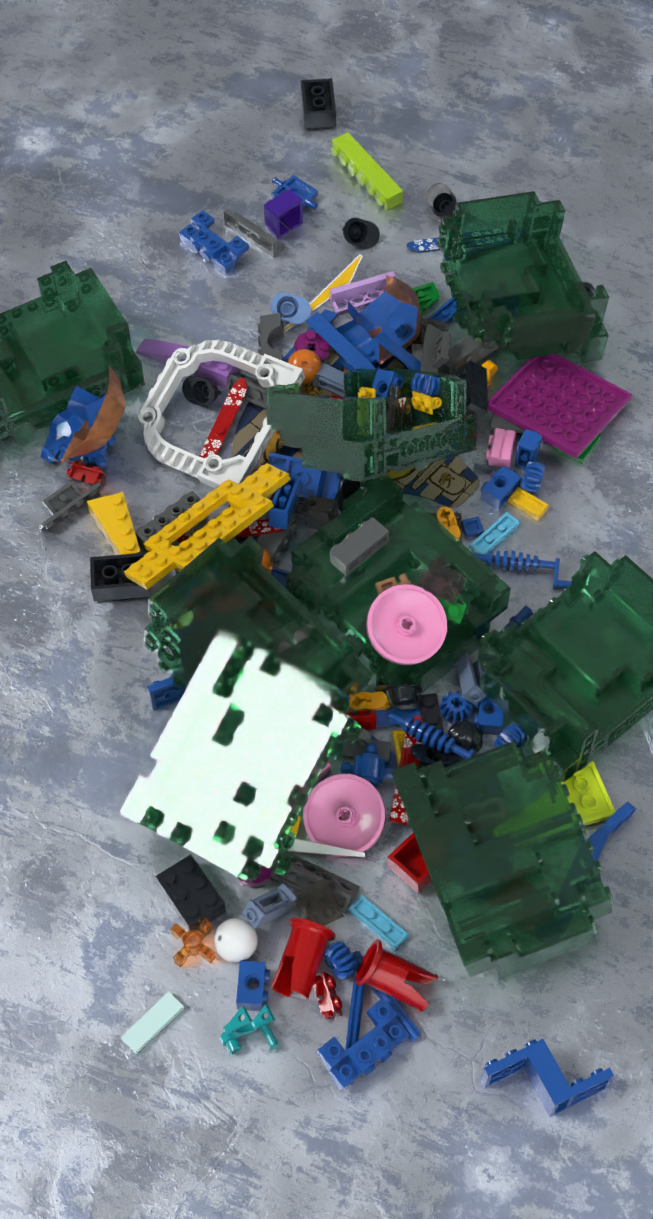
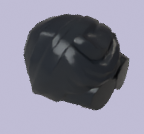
M456 722L448 730L449 740L454 738L456 745L468 751L473 748L476 750V753L482 748L483 731L472 722Z

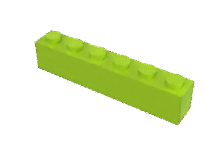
M348 132L332 139V154L340 160L343 166H346L351 175L358 179L360 185L368 190V193L377 200L380 206L387 211L403 203V190Z

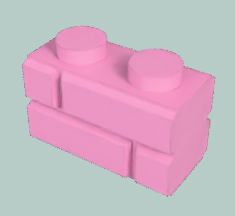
M496 428L494 435L490 434L488 445H491V449H487L485 458L489 460V467L498 466L497 468H502L506 466L510 469L516 437L515 431Z

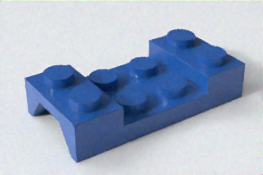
M269 453L270 465L290 475L301 476L300 497L312 498L323 502L328 501V503L332 504L336 503L343 471L342 467Z

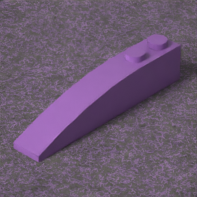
M144 339L136 353L166 365L167 360L171 358L175 350L179 348L188 349L190 346ZM214 360L200 363L198 369L191 375L211 379L217 386L226 389L230 374L239 373L241 369L225 362Z

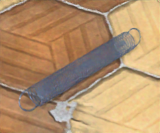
M482 464L474 467V469L478 471L487 470V472H495L496 470L494 469L498 466H491L483 469L487 465Z

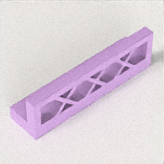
M394 271L330 289V303L335 313H338V315L347 313L348 300L356 310L367 307L376 299L369 297L370 294L380 296L385 292L386 275L396 278ZM357 298L363 300L360 303L353 302V300ZM340 303L347 304L346 307L340 309L337 306Z

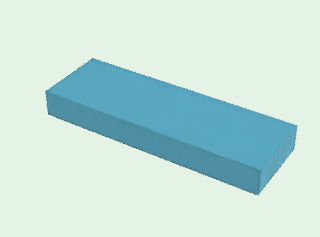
M508 512L504 513L469 545V549L475 554H489V551H493L520 526L521 522Z
M362 894L348 908V912L395 952L409 937V933Z

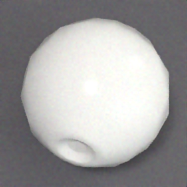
M241 918L227 919L216 929L214 946L221 958L232 963L247 960L256 951L258 935L248 921Z

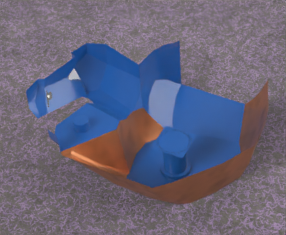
M386 275L385 292L359 313L348 300V313L354 320L335 328L372 365L376 363L382 364L385 360L394 356L374 340L381 330L404 349L410 346L421 332V314L416 292L408 284ZM339 355V362L341 363V365L348 371H355V369L351 367Z
M110 367L108 391L101 399L78 386L75 387L67 409L57 414L51 423L45 446L41 452V458L47 462H63L65 459L96 451L103 447L111 438L125 410V397L120 380ZM61 450L58 459H55L56 454Z

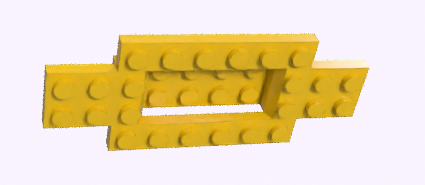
M266 463L252 475L246 477L240 484L230 479L222 482L219 487L209 492L199 502L194 503L191 508L181 513L178 518L165 525L162 530L152 535L143 543L150 552L146 553L143 558L133 563L124 571L126 577L148 590L172 570L179 573L182 571L190 572L274 507L272 501L267 497L291 480L289 474ZM228 501L229 508L223 510L220 515L210 520L208 524L197 530L186 541L181 542L179 546L171 544Z

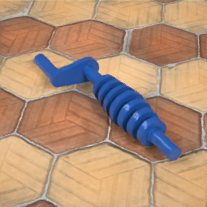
M489 551L487 555L470 554V561L486 562L489 567H491V563H495V568H499V564H503L502 570H506V565L509 564L510 571L512 572L514 571V565H518L517 572L521 571L522 566H525V571H529V567H533L532 571H536L537 568L554 569L553 588L580 590V582L558 580L560 558H556L555 562L539 560L538 556L535 555L534 559H530V554H527L526 559H524L522 552H519V558H515L516 551H512L511 557H507L508 551H504V556H500V551H496V556L492 555L493 551Z
M393 712L390 713L388 719L401 725L403 732L406 734L409 732V736L415 737V740L418 742L422 741V745H429V748L432 749L437 747L438 751L442 752L444 750L446 754L454 752L465 758V763L468 767L474 768L486 775L497 774L496 770L477 761L475 749L472 748L468 751L456 745L454 738L449 740V735L443 734V731L437 729L436 726H429V723H422L418 719L414 722L412 717L405 719Z

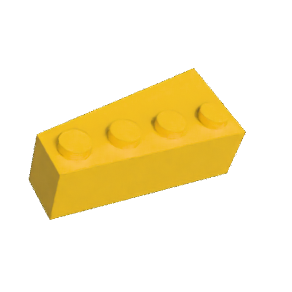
M123 492L87 501L91 517L96 521L98 528L103 532L105 539L111 545L116 555L141 553Z

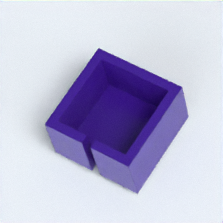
M291 189L280 193L277 197L264 204L265 229L276 239L289 233V229L293 230L303 224L302 199Z

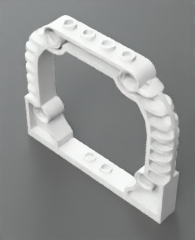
M219 339L206 340L198 345L194 344L188 349L179 348L175 350L171 358L167 360L163 372L158 375L154 388L150 389L148 398L142 403L138 414V419L143 426L144 440L148 450L161 463L195 477L200 482L217 488L228 479L240 484L253 473L305 378L303 369L267 354L262 356L247 348L245 349L229 341ZM214 360L225 362L256 375L262 387H270L273 391L276 404L270 415L264 419L263 427L255 435L254 443L246 457L238 455L222 460L220 456L213 454L204 459L169 444L160 436L165 425V418L162 413L182 378L193 374L198 369L200 363Z

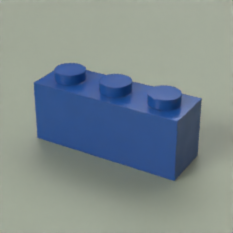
M289 474L291 480L276 490L272 501L274 507L269 510V527L288 529L301 493V476Z

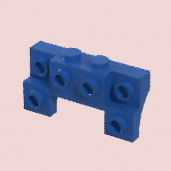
M202 210L191 218L190 225L179 232L180 240L187 244L195 253L200 254L207 262L209 261L223 273L227 274L234 268L240 257L249 250V244L238 236L228 243L208 229L215 223L214 218Z
M382 998L366 1011L375 1028L350 1048L345 1050L334 1036L316 1051L340 1091L363 1073L365 1076L369 1075L376 1069L374 1065L379 1060L382 1063L393 1055L391 1050L409 1036V1033L397 1020L396 1016L398 1014L385 998Z

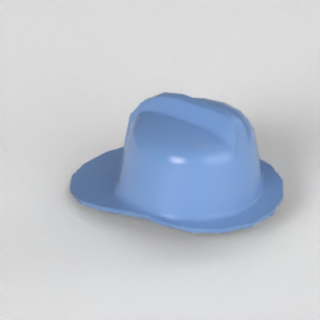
M283 292L277 294L271 301L272 313H280L283 321L301 324L311 315V306L302 297Z

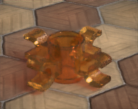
M205 919L197 931L191 930L188 932L177 923L171 927V934L181 940L184 945L173 957L176 965L181 968L189 956L201 955L207 962L212 963L216 958L215 952L206 947L202 941L212 931V923ZM191 940L198 941L196 946L188 945Z

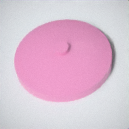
M397 585L382 592L371 605L366 621L367 634L374 649L385 659L396 664L414 665L431 658L440 649L447 633V618L441 603L429 591L415 585Z
M352 774L334 775L321 781L310 792L304 806V826L309 838L314 843L364 853L378 841L384 830L386 822L385 804L378 790L367 780ZM333 855L337 857H353L344 855Z

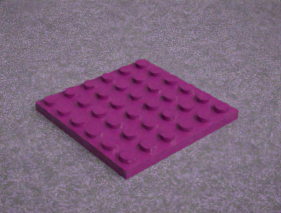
M542 346L488 400V410L523 430L536 431L542 435L543 441L577 459L628 404L633 394Z

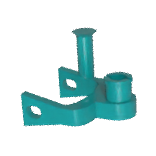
M265 1005L253 1020L245 1006H242L230 1022L223 1027L225 1032L219 1037L223 1046L227 1047L230 1055L242 1049L238 1042L241 1036L249 1035L258 1028L261 1029L270 1046L269 1051H273L281 1045L277 1043L268 1023L275 1020L268 1005ZM266 1012L268 1013L267 1019L264 1018ZM244 1014L245 1019L241 1021V1016Z

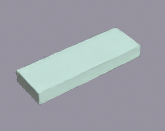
M168 991L121 1036V1039L135 1054L139 1053L184 1009V1006Z

